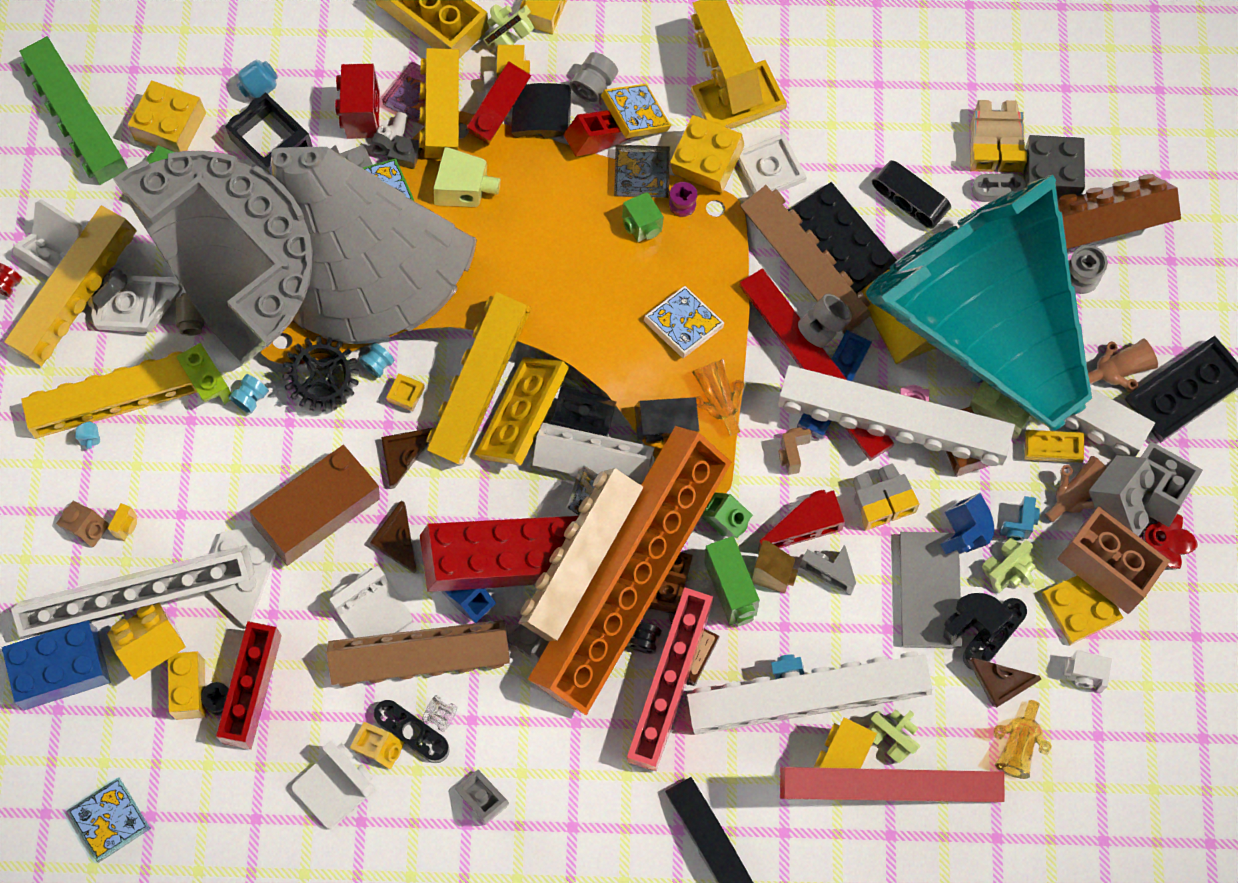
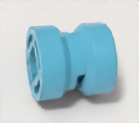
M246 374L241 380L240 388L233 390L229 399L239 408L251 414L257 407L256 402L264 398L269 390L258 379Z

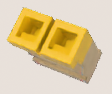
M989 100L977 101L970 122V171L995 172L998 164V172H1023L1027 163V151H1025L1024 112H1019L1016 100L1002 102L1001 111H992V102ZM978 162H989V163H987V164H980V163H978Z

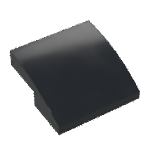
M557 83L526 84L513 105L511 133L515 138L541 134L545 139L563 136L570 126V85Z
M562 385L559 390L555 413L550 424L608 437L617 402Z

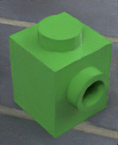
M648 192L623 202L622 218L624 227L629 234L634 235L637 242L646 238L652 239L662 232L664 216Z
M718 492L713 494L701 515L721 536H734V538H738L746 531L748 522L753 516L731 494Z

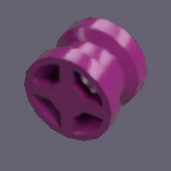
M687 182L675 184L670 190L669 208L671 212L680 217L691 215L696 208V188Z

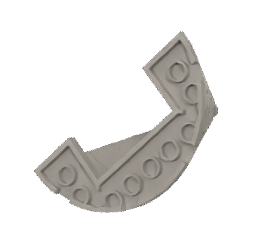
M328 147L272 149L270 174L285 186L299 205L312 243L313 261L310 284L306 296L292 320L305 331L310 330L321 335L326 340L328 337H331L334 342L341 341L347 344L374 343L390 339V334L403 329L411 331L435 315L457 291L456 284L463 271L468 272L477 242L475 237L459 230L453 223L407 198L406 194L383 182L377 176L352 163Z
M211 151L169 153L168 159L159 160L151 164L147 160L140 162L113 178L209 329L241 364H246L282 334L295 317L306 296L310 284L313 261L311 237L303 213L294 197L283 184L257 165L253 168L238 162L236 156Z

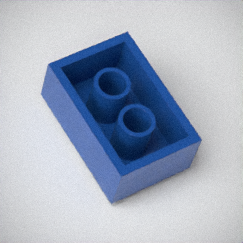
M89 620L1 647L14 703L24 711L111 683L98 630Z

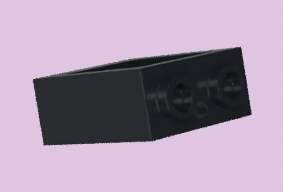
M265 92L261 97L253 99L249 106L240 114L234 115L225 128L230 140L257 166L270 173L271 153L264 158L242 137L269 114L291 134L277 148L313 147L309 133Z

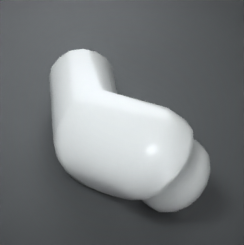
M396 112L393 124L383 127V125L379 126L376 133L387 136L391 141H394L396 135L403 137L408 115Z

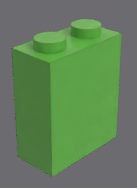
M734 536L706 545L704 563L729 626L735 623L738 626H742L752 622L754 616H757L760 599Z

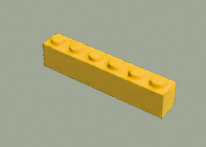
M101 205L4 342L20 355L42 367L45 361L51 357L62 337L68 333L71 324L78 314L84 310L92 294L100 287L102 280L109 270L115 266L118 257L125 247L133 240L137 230L126 218Z
M498 292L495 293L494 297L490 296L484 307V312L487 314L483 323L479 322L473 332L472 338L475 339L471 349L468 348L462 357L461 364L464 365L460 375H455L451 382L449 390L452 391L448 402H443L438 412V417L441 418L437 428L433 427L427 437L426 443L429 444L427 451L456 464H464L532 307Z
M176 351L170 353L165 358L144 360L140 365L130 368H116L112 373L102 376L91 375L85 378L84 381L74 384L63 383L57 386L56 389L35 391L28 397L21 398L27 428L34 438L37 439L78 427L88 421L93 423L198 392L177 359V356L182 352Z

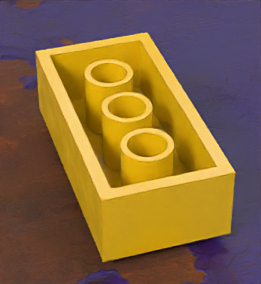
M375 0L380 8L432 48L459 49V59L489 30L487 11L472 0Z
M698 0L692 2L694 14L690 15L695 31L698 30V32L694 33L698 48L705 50L702 52L706 66H711L713 69L710 73L714 85H719L721 88L719 95L723 105L728 104L732 114L763 104L757 67L727 0Z

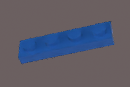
M846 330L832 357V361L848 381L853 382L871 347L872 341ZM803 413L797 428L800 427L803 430L810 429L812 435L823 440L832 420L819 421L812 418L811 415Z

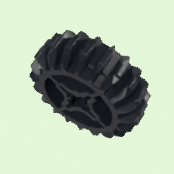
M316 336V345H312L311 340L306 338L304 341L306 349L300 344H296L294 348L298 355L293 352L287 354V357L293 363L284 362L283 368L291 372L282 374V379L292 381L284 387L286 391L295 389V392L290 396L291 400H295L299 396L302 397L299 407L303 408L308 401L311 403L310 412H314L316 404H320L321 413H325L326 404L328 403L333 411L338 408L336 400L342 405L347 403V399L343 394L353 397L355 392L348 386H358L359 381L351 377L359 375L360 371L359 369H350V367L357 363V359H346L352 351L346 349L342 353L340 351L343 345L341 341L337 343L336 347L331 346V337L327 338L326 344H321V337ZM324 353L334 358L327 362H319L315 357L312 358L311 354ZM303 360L307 364L306 367L310 372V376L301 385L297 376V368ZM341 364L344 372V383L339 389L332 378V372ZM314 369H318L320 372L328 369L325 376L328 379L324 380L320 377L313 381L316 375ZM320 386L327 392L330 391L331 395L316 396L307 391Z

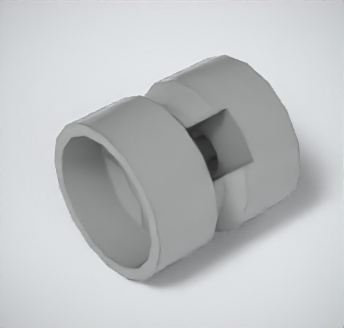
M591 52L583 62L582 70L577 72L571 80L570 88L582 100L591 104H597L602 99L601 94L607 89L606 86L612 84L619 70L608 57L597 52Z
M1081 246L1075 250L1070 258L1069 270L1071 284L1075 287V293L1088 294L1094 291L1107 269V256L1096 246Z
M825 294L814 305L813 309L809 310L800 319L798 327L810 343L818 347H825L836 336L837 332H840L851 321L852 314L841 299L832 294Z

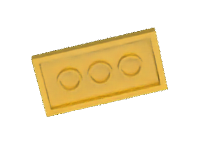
M523 357L475 454L482 460L521 466L564 380L569 366L563 361Z

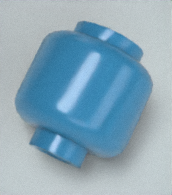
M256 59L238 72L240 82L237 84V87L245 97L250 95L255 99L261 97L265 92L267 94L276 88L278 75L266 60L262 62Z

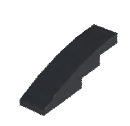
M689 777L666 790L667 798L680 817L685 830L697 847L700 857L716 883H754L693 778Z

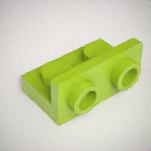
M201 342L177 356L179 363L203 402H207L212 398L215 399L218 396L224 405L231 401L229 399L231 391Z

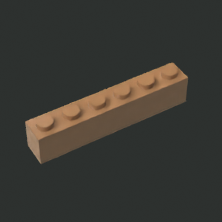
M767 185L763 186L740 205L741 208L817 302L825 294H832L847 305L852 314V319L841 332L845 334L846 330L852 331L871 316L867 308L871 305L861 291L858 294L853 291L850 286L854 283L844 271L839 273L833 265L837 262L827 250L823 253L816 246L819 240L810 229L806 232L799 224L803 221L793 209L788 212L783 206L786 200L777 189L771 191Z
M505 620L328 641L326 651L331 685L339 684L342 687L352 686L361 681L380 683L385 681L386 678L398 677L405 680L419 674L428 673L430 676H438L444 674L445 671L469 672L477 667L487 666V668L496 669L504 666V664H510Z

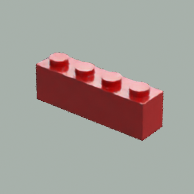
M247 621L216 737L222 744L252 750L282 637L275 626Z

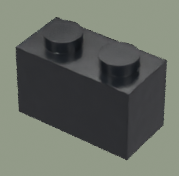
M696 397L642 400L634 406L637 439H646L647 444L663 442V438H669L675 426L699 432Z

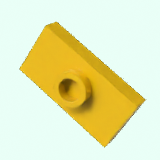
M1026 429L1025 460L1083 463L1084 433Z

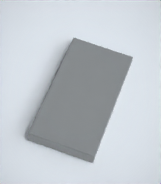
M900 532L902 647L962 648V636L952 645L943 637L946 620L956 612L960 615L956 610L957 601L961 598L959 553L956 550L945 554L940 545L954 533Z

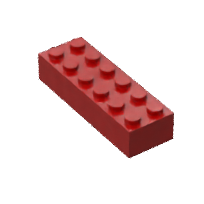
M579 516L429 523L419 535L427 592L535 585L538 578L544 572L547 573L552 564L550 558L553 552L558 547H562L566 539L564 537L566 529L573 521L576 522Z

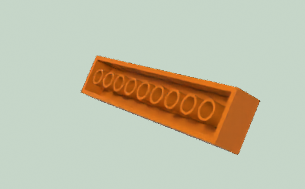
M675 426L642 482L641 486H643L640 495L558 641H550L527 679L564 706L586 716L732 463L699 432Z

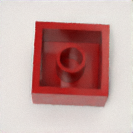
M374 63L341 64V75H336V89L340 91V99L335 100L336 115L339 116L340 129L345 130L347 139L373 138L380 122V88Z

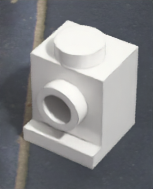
M1077 650L1071 658L1066 659L1063 674L1068 676L1067 680L1075 681V685L1079 687L1093 688V686H1097L1096 692L1102 693L1108 687L1113 658Z

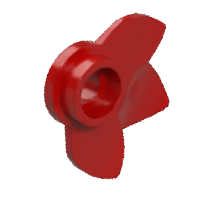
M1180 514L1176 515L1169 527L1157 521L1156 524L1148 526L1142 535V540L1170 560L1167 567L1172 569H1180L1182 565L1181 555L1189 554L1198 547V542L1194 535L1188 530L1182 529L1183 516Z

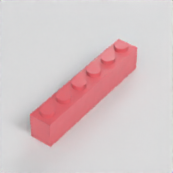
M684 588L627 755L628 763L657 772L713 605V596Z

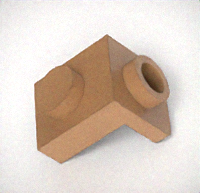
M792 428L782 434V449L778 450L780 464L782 467L786 466L788 475L800 472L801 460L797 446L810 443L812 436L810 429Z
M74 500L63 511L62 516L56 523L63 530L79 537L91 547L97 544L109 527V523L94 510Z

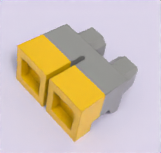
M893 463L883 466L878 470L882 482L873 485L868 473L854 477L853 483L856 492L854 502L858 505L862 515L865 531L887 524L890 520L895 521L912 515L918 510L920 503L906 475H900Z

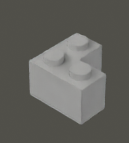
M1151 441L1141 458L1148 459L1155 479L1152 487L1148 490L1153 494L1145 507V511L1148 516L1169 527L1194 488L1203 469Z
M1116 455L1089 490L1095 510L1100 506L1137 536L1141 534L1149 523L1142 498L1155 482L1154 473L1151 470L1148 459Z

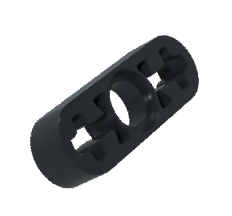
M1009 598L1002 603L1009 609L1016 607L1019 618L1017 616L1012 617L1011 623L1002 631L1003 639L1001 641L989 642L978 632L963 652V662L967 668L973 670L967 660L973 656L970 651L976 653L984 644L988 648L984 651L981 658L984 661L990 662L1027 616V607L1022 600Z
M383 700L376 705L374 718L380 727L392 733L405 745L431 763H441L447 759L450 747L444 736L392 700ZM393 708L394 716L401 721L397 731L394 730L397 724L393 720L387 718L385 721H382L384 718L381 713L382 710L389 711ZM409 724H416L420 727V734L415 739L404 737V728ZM427 732L430 733L427 739L432 744L436 745L438 742H441L440 747L443 750L441 754L435 752L433 755H430L431 750L429 746L422 743Z

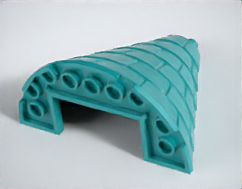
M1054 175L1029 183L1027 185L1028 189L1024 188L1016 193L1015 191L1009 192L958 220L959 228L955 225L943 232L936 233L892 264L890 271L878 276L866 291V295L872 304L895 317L898 322L926 339L929 344L956 360L959 365L986 381L990 387L1017 403L1021 409L1047 426L1050 431H1055L1065 425L1066 418L1082 412L1086 408L1085 404L1092 399L1082 327L1079 323L1075 287L1071 284L1062 212L1058 208L1056 179Z

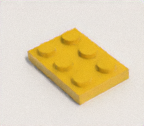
M766 59L755 63L763 104L732 114L729 105H723L719 95L721 88L719 85L715 86L712 79L691 86V93L703 118L731 129L786 109L787 102Z

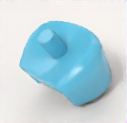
M91 421L82 423L76 428V439L81 445H85L86 449H92V446L100 443L98 427Z

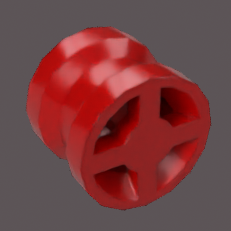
M0 263V294L10 297L13 294V287L16 284H20L23 278L12 268Z

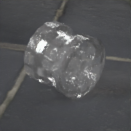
M435 695L428 704L422 721L427 724L433 723L437 725L438 730L445 732L453 721L458 706L453 703L447 704L443 702L442 697Z

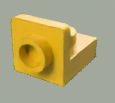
M363 722L350 749L377 761L385 768L391 769L399 758L404 743L392 733Z

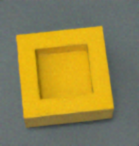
M398 373L386 397L387 401L413 412L425 389V385L422 382Z
M120 503L108 530L115 538L125 541L128 534H132L136 528V513L130 506Z

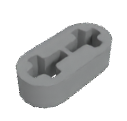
M981 174L974 180L972 194L979 201L992 202L1011 192V188L1008 187L1009 184H1013L1014 188H1017V192L1024 189L1026 183L1018 174ZM981 184H986L987 188H989V191L984 192V189L981 187Z

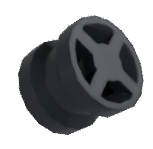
M640 622L627 646L641 653L655 654L657 650L656 639L661 636L662 630L655 625Z
M212 682L203 689L201 694L202 704L212 715L222 716L229 688L224 683Z

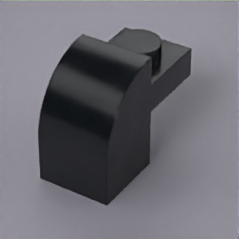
M985 593L967 594L957 601L956 610L960 615L956 612L944 623L946 627L943 637L952 645L973 626L983 637L991 642L1011 623L1013 614L998 599Z

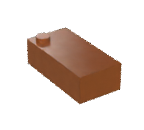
M343 444L251 509V521L257 531L288 566L380 500L379 485Z

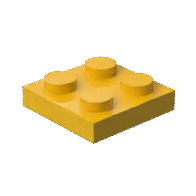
M1078 575L1043 591L1041 594L1069 645L1075 644L1123 619L1121 612L1113 602Z

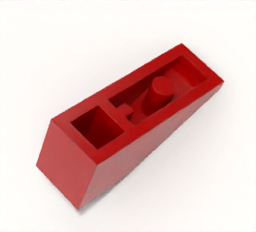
M508 61L471 119L466 131L489 145L532 75Z
M609 110L577 114L563 134L575 156L598 153L632 139L624 137Z
M818 490L811 493L808 498L802 501L759 541V552L763 540L769 541L778 548H784L842 531L845 520L835 491L826 492L825 490Z

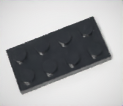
M832 181L788 210L789 212L793 209L803 221L799 225L805 232L810 229L817 237L819 243L816 246L823 253L827 250L837 263L833 265L839 273L844 271L854 283L850 287L856 294L872 283L878 276L889 270L890 266L897 261Z
M1214 335L1128 394L1125 401L1135 412L1155 422L1151 432L1162 443L1238 390V362Z

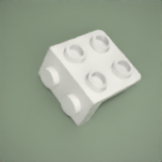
M40 199L35 202L32 234L13 246V254L50 277L76 239L81 235L82 225L53 205Z
M379 566L373 569H365L357 576L355 582L349 586L347 584L342 585L333 592V597L329 599L334 610L354 638L398 633L413 621L411 613L392 589Z
M330 740L322 747L326 754L292 785L293 792L327 829L335 828L375 791L373 785L369 782L373 779V776L362 764L357 768L350 761L353 757L352 753L342 743L336 746Z

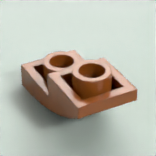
M680 552L649 608L676 614L686 585L693 555Z

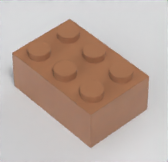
M1100 506L1082 524L1057 558L1058 561L1127 614L1147 596L1170 562L1169 559Z

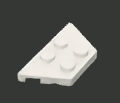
M106 275L100 287L88 300V304L92 308L91 315L94 326L98 330L151 332L182 291L183 287L176 277L127 275V285L103 307H99L93 302L92 297L109 281V275Z
M254 526L221 532L214 551L216 553L247 545L255 571L254 575L247 581L207 590L245 628L247 621L253 622L277 555Z

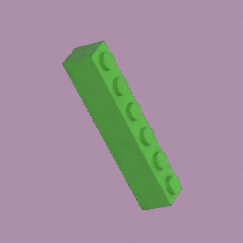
M46 36L19 50L24 60L20 62L21 67L27 77L33 75L36 81L32 82V85L40 97L46 96L48 101L44 104L52 117L57 115L60 119V122L56 124L63 136H70L73 140L69 145L77 158L82 156L85 160L81 165L88 177H95L99 185L127 170L128 167L49 37Z

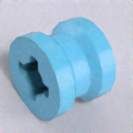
M375 342L370 346V351L359 358L361 365L377 378L384 374L383 369L386 366L392 365L395 361L385 348Z

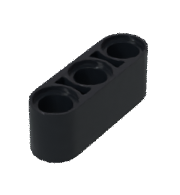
M889 160L872 179L873 187L881 195L927 228L933 229L951 209V204L945 196L894 160Z

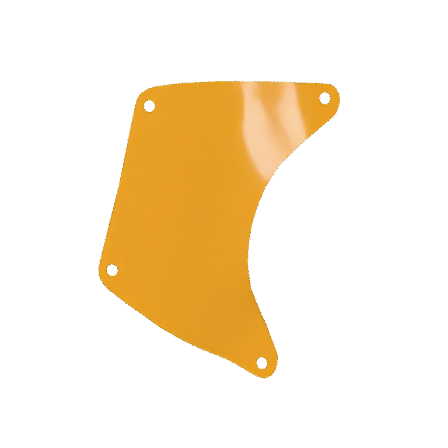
M459 111V123L468 126L475 114ZM503 123L489 145L468 132L464 138H458V151L484 159L487 162V176L501 179L498 195L483 192L480 204L477 207L434 205L433 189L442 159L424 158L425 148H422L414 169L399 165L412 193L414 202L448 220L459 230L477 239L468 272L463 271L456 284L457 291L435 315L412 330L445 327L475 330L479 322L483 323L487 314L484 312V307L490 296L494 297L496 292L532 307L518 342L542 350L570 364L602 389L611 400L617 402L616 407L636 433L634 406L639 401L696 397L699 433L732 462L715 492L727 493L730 490L733 481L737 432L743 394L750 311L749 299L739 286L742 280L749 277L746 216L739 200L734 195L725 190L723 193L717 192L685 178L663 174L667 176V196H651L664 216L662 232L652 239L646 238L637 242L634 235L626 231L622 218L623 202L637 195H616L617 174H621L617 172V159L595 153L575 156L568 144L549 138L545 139L537 134L515 138L511 133L512 126ZM420 131L412 139L419 140ZM679 182L690 183L697 190L695 211L686 217L675 215L669 208L670 190ZM714 200L720 201L725 206V212L721 216H711L706 210L707 204ZM686 286L724 322V326L689 355L682 358L644 322L645 315ZM291 321L282 333L292 337V344L288 348L279 349L272 342L261 351V354L268 360L279 364H284V362L293 363L289 360L287 354L293 352L298 355L294 348L295 345L300 344L306 349L304 343L306 338L311 340L312 345H316V336L321 337V335L310 330L305 331ZM403 329L396 333L390 334L389 337H392L394 335L400 334L408 330ZM321 337V344H326V339ZM332 341L331 346L336 347L338 342ZM343 343L342 348L340 349V351H341L342 353H343L346 349H350L351 351H354V350H357V349H359V348H362V347H364V346H367V345H370V344H373V343H365V344H347V343ZM324 353L311 354V357H315L317 360L332 357ZM663 438V442L647 444L646 439L642 441L647 446L655 447L653 456L656 459L668 438Z

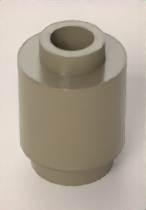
M187 293L181 294V297L175 300L176 327L179 328V333L182 335H199L202 333L204 320Z

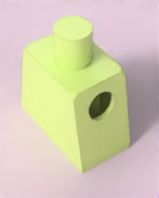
M445 147L433 189L434 205L477 207L480 204L483 192L498 195L501 179L487 176V162L484 159Z

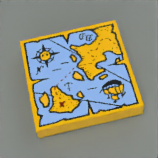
M647 83L605 89L601 94L603 101L625 138L667 132L671 127Z

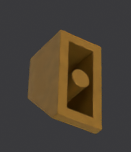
M763 540L754 568L753 584L785 594L788 585L794 586L798 569L793 568L795 558L769 541Z

